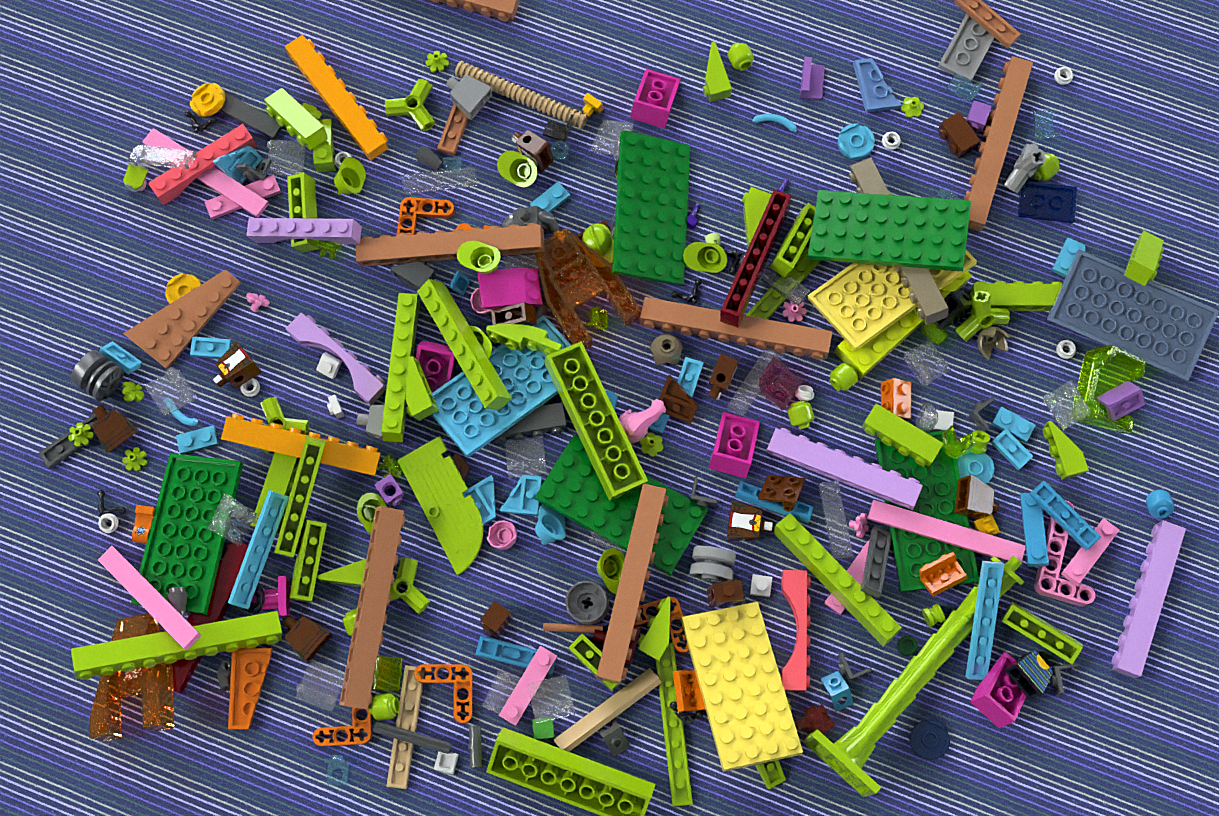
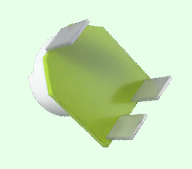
M127 162L129 165L123 179L126 188L134 192L143 191L147 184L145 178L148 169L138 164V166H135L134 163Z

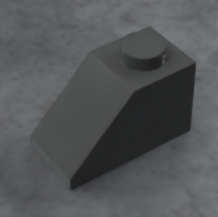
M419 261L392 266L390 269L395 278L417 291L428 279L434 280L436 278L434 268L428 263L423 264Z

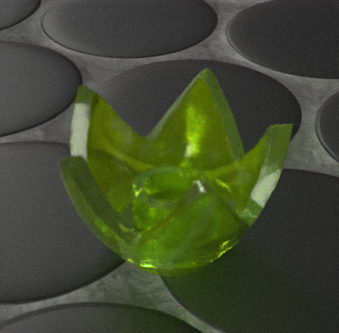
M952 425L947 431L943 430L942 432L943 448L946 450L945 453L952 458H960V456L966 455L976 444L975 441L972 442V433L957 439Z

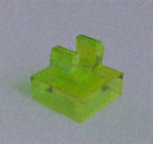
M319 240L317 248L322 249L319 253L320 257H324L327 251L330 254L329 260L334 259L335 253L341 250L342 244Z
M592 307V312L587 313V316L591 318V322L586 323V325L591 328H597L600 331L607 330L608 312L600 307Z
M390 455L383 458L385 464H381L378 467L380 471L385 468L388 469V473L383 476L384 478L389 474L395 477L404 474L395 457Z

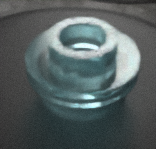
M563 141L555 142L551 146L552 155L557 159L567 157L569 154L568 144ZM558 149L564 150L561 153L557 152Z

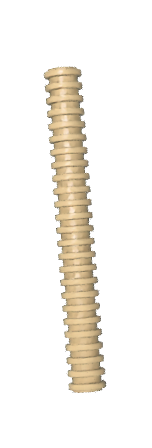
M460 61L456 66L455 76L463 78L464 75H468L491 86L492 91H496L497 94L501 93L502 96L511 97L512 100H517L518 103L522 102L523 105L532 106V109L537 108V111L542 110V113H547L549 116L553 115V118L558 117V120L563 119V122H568L570 125L573 124L574 127L578 126L579 129H582L586 124L588 118L586 113L582 114L581 111L572 110V107L567 108L565 104L562 106L560 102L551 101V98L546 99V96L541 97V94H536L534 91L531 92L529 89L526 90L525 87L520 88V85L515 86L513 82L505 81L504 78L500 79L499 76L495 77L494 74L490 75L489 72H485L483 69L480 70L478 67L475 68L473 65L469 66L468 63L464 64V61Z

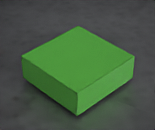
M552 717L532 719L534 739L554 738Z

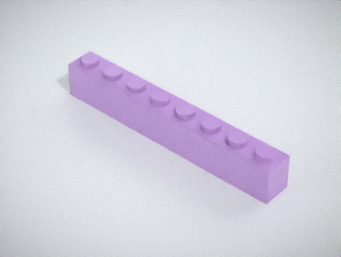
M785 428L775 429L767 448L768 454L905 508L914 509L923 486L919 484L918 480L914 478L905 479L896 471L890 470V472L882 470V466L875 463L869 465L857 456L851 458L846 456V453L842 450L835 449L833 451L821 442L815 444L803 435L797 437Z
M1164 520L1154 525L1151 535H1153L1152 542H1149L1146 548L1147 559L1143 561L1140 568L1142 575L1135 584L1134 589L1137 591L1135 597H1132L1129 603V608H1131L1130 614L1125 617L1123 623L1125 630L1119 636L1117 642L1119 649L1112 658V664H1114L1112 670L1132 678L1141 677L1186 528Z

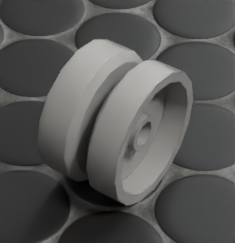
M711 546L694 547L692 558L697 562L691 564L690 576L718 583L733 580L734 571L729 567L735 565V552Z

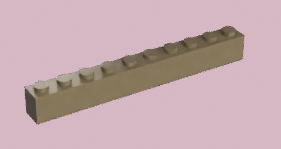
M872 158L850 165L851 173L849 178L852 184H856L857 193L890 195ZM894 266L897 273L900 272L902 276L901 282L905 289L908 288L910 292L909 298L911 303L916 304L918 308L916 311L920 320L923 319L925 324L929 325L948 317V306L929 269Z

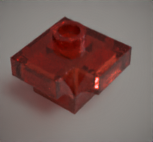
M822 704L817 708L815 705L804 711L806 716L795 723L798 730L809 729L814 732L818 729L822 734L835 725Z

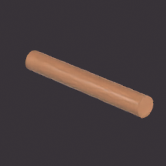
M543 623V631L594 633L595 629L603 631V626Z

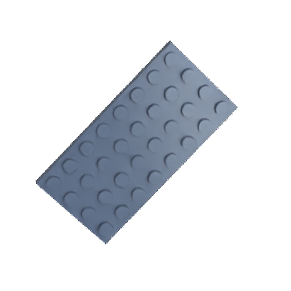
M1077 250L1047 320L1180 379L1189 381L1219 310L1153 281H1148L1143 286L1124 276L1125 269L1082 250Z

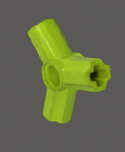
M418 79L410 95L406 98L385 100L386 116L409 115L422 132L430 130L435 121L423 105L433 85L427 80ZM412 104H417L414 108L410 107Z
M979 290L974 293L975 295L972 297L973 308L970 311L971 316L956 328V332L966 342L981 328L986 329L991 325L1008 324L1010 320V312L1007 308H991V297L987 291Z
M277 397L267 398L260 403L269 426L271 422H283L282 429L290 430V427L301 429L302 434H309V421L285 418ZM262 449V450H263L264 452H266L267 454H269V453L271 452V451Z
M401 557L396 581L390 586L389 594H391L390 602L402 598L413 610L420 614L428 607L431 601L413 586L419 561ZM406 583L408 586L407 591L400 593L399 586Z

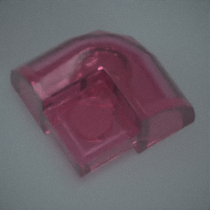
M773 357L761 374L759 388L762 395L769 402L784 410L803 380L788 370L789 367Z

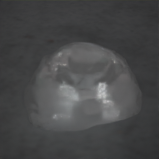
M924 402L918 412L915 427L927 433L935 428L938 422V413L933 405Z

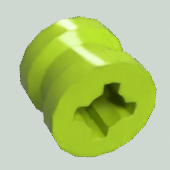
M975 430L971 433V440L968 442L967 447L973 453L984 454L987 450L990 436L984 431Z
M934 604L930 609H922L925 622L930 628L935 626V623L945 622V616L939 604Z

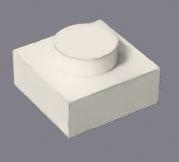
M325 352L322 354L316 370L333 379L336 377L342 361Z
M336 395L328 397L330 403L327 406L330 414H335L337 419L344 417Z
M753 574L750 595L770 597L772 577Z

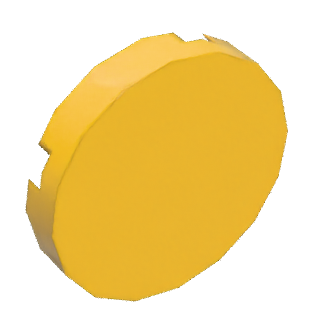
M205 83L199 86L192 94V101H190L191 109L202 117L217 113L225 102L224 90L216 83Z
M178 274L167 283L165 291L167 301L171 304L202 284L194 275Z

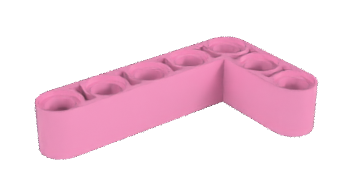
M1066 501L1074 509L1073 504ZM1050 516L1046 533L1048 562L1054 568L1053 571H1050L1046 566H1038L1034 589L1042 596L1076 606H1086L1094 601V590L1089 586L1082 584L1076 586L1071 581L1058 578L1069 534L1063 528L1062 534L1057 533L1055 525H1060ZM1051 543L1058 547V552L1051 550ZM1042 581H1046L1049 584L1048 590L1042 587ZM1061 586L1068 589V595H1064L1061 592ZM1081 592L1086 593L1087 601L1081 599Z

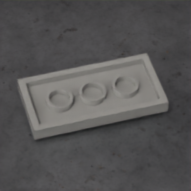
M966 13L937 68L971 83L994 37Z

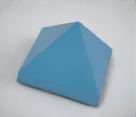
M456 271L449 288L460 296H464L471 280L459 271Z

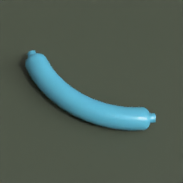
M762 114L755 116L752 120L755 123L773 121L786 126L792 132L797 131V127L793 122L776 114Z
M166 398L167 401L165 403L168 409L178 421L189 426H196L198 424L196 418L186 417L178 410L172 399Z

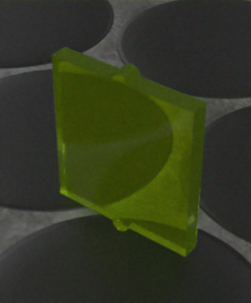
M377 656L373 689L399 691L403 658Z

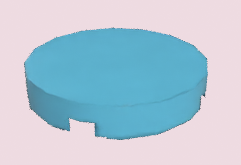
M855 123L847 125L842 129L838 137L840 152L850 159H863L874 148L875 138L873 132L866 126Z
M967 450L957 459L960 478L973 475L987 484L994 475L993 460L986 453L976 454Z

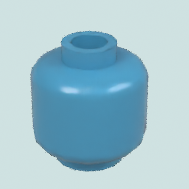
M1155 490L1147 496L1146 506L1150 515L1154 518H1166L1173 513L1174 503L1167 491Z

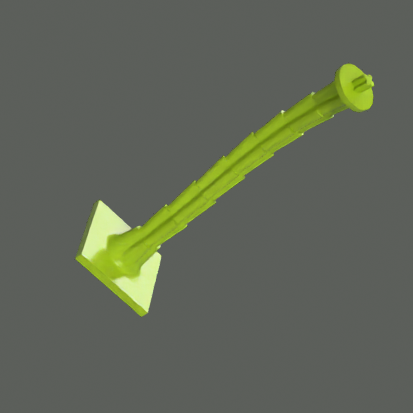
M1014 555L1004 564L1000 597L1016 582L1021 586L1024 583L1014 573L1022 564ZM995 556L991 558L993 562H1001ZM979 585L973 587L957 610L951 612L937 633L931 635L918 655L913 656L898 679L892 681L880 700L871 706L857 727L851 728L834 744L818 729L802 741L861 796L874 795L882 788L862 770V767L876 747L875 743L896 723L895 719L916 699L915 695L936 675L935 672L972 632Z

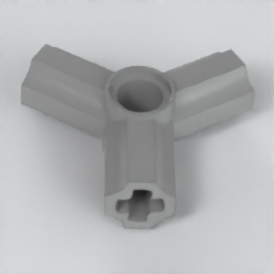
M1026 144L1024 146L1021 156L1014 165L1013 171L1004 182L1006 187L1016 193L1019 192L1028 177H1031L1046 160L1045 152L1038 149L1039 146L1036 144Z

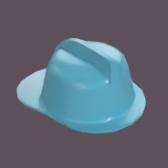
M544 504L539 508L538 521L535 526V532L541 539L542 545L553 543L556 540H563L566 534L565 517Z

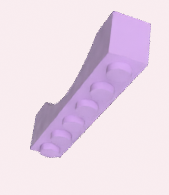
M249 218L246 236L256 243H275L288 239H313L340 244H360L362 226L354 219Z
M300 313L285 328L288 334L302 346L320 348L338 357L349 369L357 395L370 406L373 405L386 391L385 381L378 375L374 377L370 373L371 369L365 363H358L356 361L357 357L351 351L346 352L342 349L344 347L343 344L336 338L332 340L329 337L330 333L324 327L318 328L315 325L316 321L310 315L305 316L303 313Z

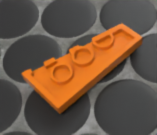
M239 648L232 652L229 730H250L272 656V648Z

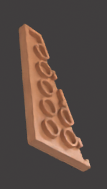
M224 270L123 334L163 367L169 369L192 342V337L198 335L241 282L227 270Z

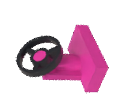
M278 576V589L263 590L260 586L256 587L258 589L257 593H254L249 609H246L247 612L257 613L260 610L278 609V616L282 619L290 616L288 577Z

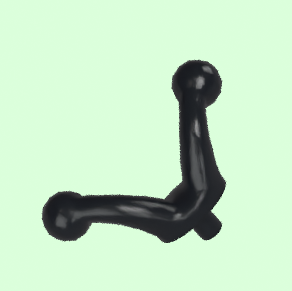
M185 111V116L189 117L192 121V128L195 133L203 131L211 123L217 122V118L212 116L209 121L199 125L191 111Z
M724 250L728 256L735 257L729 269V273L734 275L736 274L735 267L741 261L739 257L743 254L742 252L737 253L735 250Z
M700 278L695 279L692 295L687 296L673 291L671 296L673 298L679 297L687 301V303L693 302L695 304L698 298L697 288L698 285L702 284V280Z
M103 490L97 492L100 517L117 511L120 514L126 512L125 507L105 509V492Z
M676 702L670 703V708L673 709L676 716L685 724H692L696 718L703 717L701 710L697 711L693 716L683 715L678 712Z

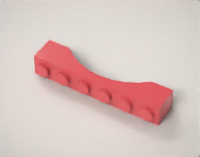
M241 124L148 184L164 206L178 197L199 175L216 165L213 163L214 159L247 145L253 149L257 145L244 124Z
M783 570L781 573V593L793 610L797 630L793 653L785 667L780 671L785 692H805L806 687H810V675H806L807 667H810V655H807V647H810V635H807V627H810V615H807V608H810V596H807V588H810L811 579L810 576H807V571Z

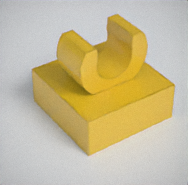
M588 92L583 97L586 105L582 110L588 117L594 111L600 114L604 109L602 102Z
M992 514L973 522L976 531L992 536L1000 532Z

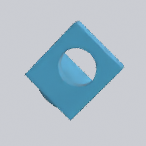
M839 671L821 678V682L829 693L836 712L854 704L850 688ZM847 697L845 703L837 704L840 698Z

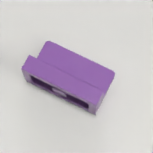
M804 57L800 98L821 100L825 66L811 64L812 57Z
M1129 381L1096 397L1097 401L1106 407L1108 419L1111 421H1115L1145 405L1142 389Z

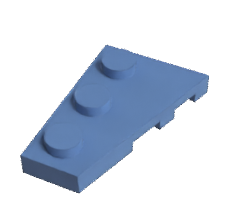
M872 58L855 60L853 66L865 112L900 109L902 104L899 100H896L892 94L893 90L883 80V74Z

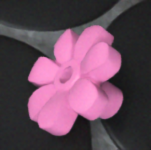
M247 293V301L253 303L251 306L252 311L258 312L259 307L262 305L265 307L269 306L270 302L265 296Z
M795 298L790 299V304L785 302L783 308L786 310L782 312L783 317L789 316V322H794L795 318L800 322L803 319L802 315L806 314V309L802 308L804 303L802 301L796 303Z
M861 513L860 516L856 517V521L850 520L849 528H854L857 531V537L863 538L865 532L869 530V526L866 525L868 523L867 514Z

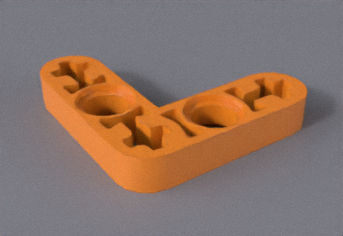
M414 197L403 199L400 204L397 236L403 233L415 235L417 217L451 218L455 213L453 203L449 200ZM411 203L413 207L410 208V215H407L408 211L405 206ZM431 204L433 209L430 212H424L423 206ZM445 206H448L450 209L447 210V213H444L442 210L445 209ZM405 220L412 221V226L404 228L402 223Z
M670 597L671 603L676 604L674 611H670V637L675 650L682 654L689 651L688 644L685 646L686 649L678 647L679 637L674 638L673 634L682 633L684 631L683 625L680 630L676 631L672 629L671 622L673 620L681 621V618L684 616L678 600ZM662 599L638 606V609H643V616L646 620L642 621V617H640L639 621L634 623V626L647 624L651 619L646 614L647 608L655 607L657 609ZM682 635L683 641L686 642V636Z
M422 664L415 669L414 678L419 683L453 684V717L455 721L464 724L471 719L472 670L469 666L463 664ZM422 668L425 669V672H432L431 668H435V680H431L432 675H427L425 679H421L417 672H420ZM442 668L446 669L449 673L448 678L444 680L440 679L437 675L438 670ZM451 668H455L454 673H459L461 669H465L468 676H465L464 680L461 679V676H454L455 680H451ZM463 688L468 691L467 699L461 700L458 698L457 692L459 689ZM457 702L461 704L469 703V706H464V712L468 713L464 720L457 716V713L461 711V705L457 706Z
M352 707L353 726L318 728L312 736L314 743L322 747L367 744L372 738V715L369 713V709L366 710L368 713L367 718L359 720L357 712L360 708ZM351 729H354V734H359L364 729L368 736L364 737L363 741H361L360 737H353L354 742H351ZM334 730V743H331L332 739L330 738L324 739L323 743H321V740L317 739V736H320L321 732H323L325 735H332L331 731ZM341 730H345L348 734V738L344 742H340L337 739V734Z

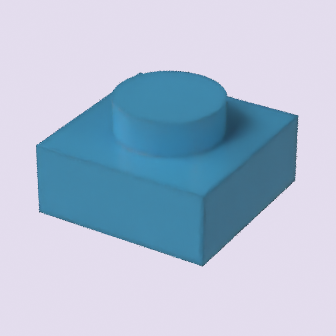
M662 413L658 420L648 427V430L663 435L669 415Z

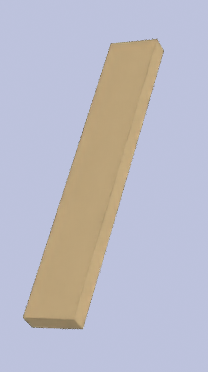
M405 665L399 702L400 711L397 715L396 727L416 733L423 683L417 682L414 678V671L417 667ZM423 668L420 672H417L421 679H424L425 669ZM394 738L386 787L407 789L414 744Z
M649 668L556 737L554 742L560 749L570 752L662 682L652 669Z

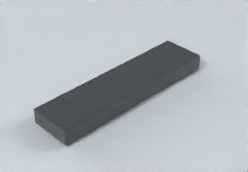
M224 92L225 102L219 110L220 112L273 140L276 139L283 127L278 124L275 118Z
M95 414L82 422L84 426L86 424L90 425L91 430L89 432L94 433L92 439L88 438L89 442L97 437L92 427L94 423L99 421ZM70 431L38 453L49 469H52L85 446L82 443L80 447H76L74 441H69L68 436L72 434Z
M874 526L871 529L860 591L879 598L883 590L891 533Z

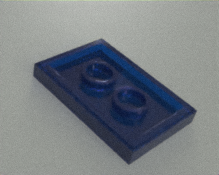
M1026 181L1019 190L1018 217L1074 223L1077 187Z

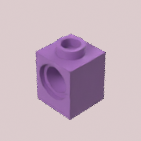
M975 100L970 107L966 121L974 132H982L991 106Z
M391 474L374 484L389 507L392 505L397 506L403 501L405 494ZM395 488V494L387 496L386 492L388 489Z

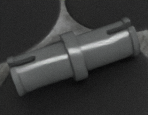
M468 726L469 745L467 747L470 749V768L483 767L482 748H484V745L481 744V726Z

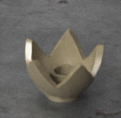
M994 326L982 329L977 339L978 350L981 351L987 360L990 359L993 348L1008 352L1005 337L1010 338L1011 336L1004 330Z
M661 334L652 341L650 350L653 352L656 365H662L666 362L674 365L679 363L683 344L676 336ZM668 344L671 348L666 350L663 346Z

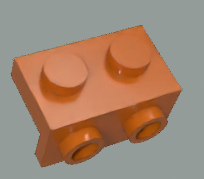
M896 378L882 381L880 389L881 406L903 420L911 419V382Z
M954 552L944 554L938 560L927 563L919 569L920 580L932 597L967 579V574L956 561Z
M695 670L674 671L678 712L705 710Z

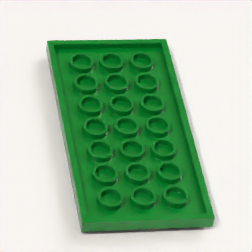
M625 130L620 132L612 273L676 286L684 285L685 262L683 253L686 248L690 145Z
M818 190L808 259L963 271L971 201Z
M951 430L927 432L930 436L944 443L929 467L917 464L915 459L909 455H902L896 447L884 444L881 438L874 440L878 465L883 467L882 470L890 472V470L896 471L901 474V477L905 479L914 478L920 482L919 484L923 485L913 510L884 499L886 504L969 528L967 516L954 513L960 474ZM889 526L900 592L927 589L920 580L919 569L925 564L932 563L942 555L951 552L955 553L956 561L967 574V579L957 585L979 582L973 551Z
M573 435L535 495V500L627 551L642 487L609 501L580 438ZM646 475L648 479L646 484L665 488V495L669 496L667 506H662L661 514H664L662 526L658 525L656 532L660 533L657 545L653 544L652 551L655 552L653 564H649L671 576L706 516L708 509L701 505L696 506V502L690 501L689 498Z
M172 453L169 455L139 573L169 603L167 594H169L170 588L186 587L188 596L185 612L207 615L244 464L241 461ZM132 597L131 604L136 606H142L134 597Z

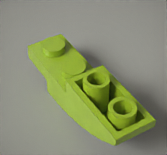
M495 324L486 328L487 336L492 342L502 343L511 350L522 352L526 346L532 351L537 350L547 356L562 349V344L549 339L548 331L522 324Z

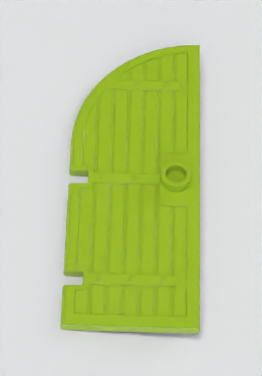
M439 436L397 461L458 576L473 563L480 551L483 540V522L480 511L472 496L464 497L463 495L468 488L451 456L443 457L442 454L448 450Z

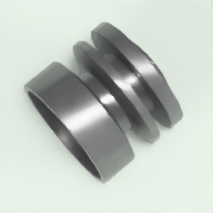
M92 350L85 354L76 364L71 374V382L82 390H87V393L97 401H103L110 397L118 388L123 379L124 370L118 365L116 366L114 362L108 361L97 350Z
M592 581L576 583L569 589L566 595L565 605L567 612L575 621L583 625L599 623L609 611L607 594L600 585ZM591 599V603L593 604V606H589L588 609H586V606L583 603L584 601L588 602V600Z

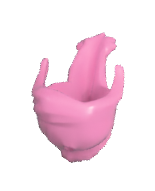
M656 399L644 411L629 414L632 411L629 409L619 417V421L630 444L640 441L648 433V427L656 422L662 413L666 412L663 401Z

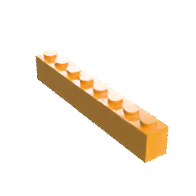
M302 34L285 46L287 54L367 158L372 161L388 150L386 143L388 139L383 132L379 133L376 128L378 127L374 120L366 117L367 112L363 106L356 104L355 96L351 91L348 93L345 90L346 85L342 79L335 77L336 73L331 65L327 66L324 63L326 60L320 52L317 53L314 50L315 45L310 39H306Z
M233 413L232 416H226L221 436L222 440L300 458L306 436L325 441L320 463L373 476L376 475L381 452H377L378 448L366 445L365 449L358 447L359 443L347 441V444L339 442V438L328 436L327 440L320 438L321 434L309 432V435L302 434L301 429L290 427V430L282 429V425L272 422L269 426L263 424V420L256 418L248 421L244 420V416Z

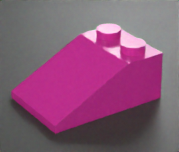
M646 69L633 102L630 118L665 129L680 79Z
M510 268L494 270L487 275L477 273L482 309H498L522 302L535 306V309L542 305L538 269Z
M424 340L421 341L417 347L416 359L420 362L433 393L454 378L457 359L449 346Z
M723 412L709 469L746 479L752 462L760 421Z
M1007 652L1001 655L988 672L970 701L971 704L999 728L1015 722L1026 698V695L1004 671L1016 661Z

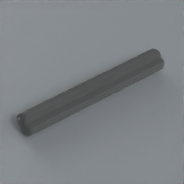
M376 722L374 726L375 733L449 754L452 748V744L381 722Z

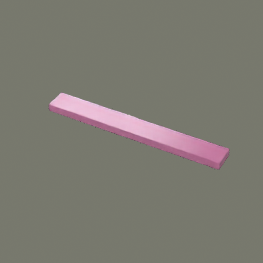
M154 128L142 141L145 146L175 165L194 155ZM215 167L208 169L196 178L257 218L269 205L268 201Z
M876 500L872 501L867 518L871 521L983 555L995 556L1006 562L1013 555L1022 562L1026 547L1019 543Z
M111 546L98 559L185 650H188L201 637V634L116 548Z

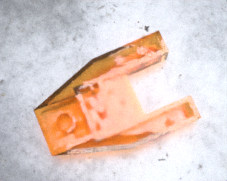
M566 228L544 240V252L535 253L546 303L571 345L582 341L585 350L593 346L592 337L574 309L601 293H604L624 326L640 318V307L619 275L612 273L611 263Z
M150 613L118 619L111 641L159 633L160 629L157 620ZM160 663L150 668L139 667L129 672L117 671L108 676L101 675L89 718V738L100 741L121 738V698L142 694V721L144 729L162 731L174 728L172 664Z

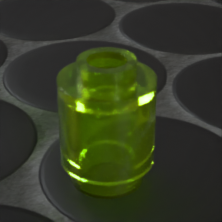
M923 322L920 325L922 328L920 332L937 346L949 336L946 333L947 330L945 328L940 330L935 322L929 325Z

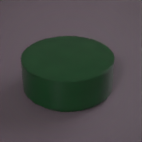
M903 636L898 640L897 650L901 655L911 656L917 651L918 644L913 637Z

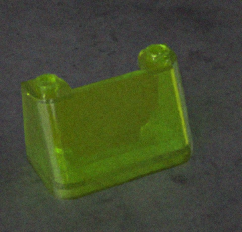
M1114 345L1090 349L1083 359L1072 418L1085 424L1123 434L1132 433L1134 426L1133 417L1124 415L1115 421L1109 419L1106 407L1099 403L1096 397L1126 381L1132 383V381L1141 378L1145 373L1146 361Z

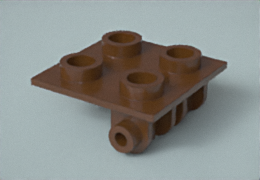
M767 475L758 500L782 502L784 510L789 512L794 509V503L798 501L805 478Z

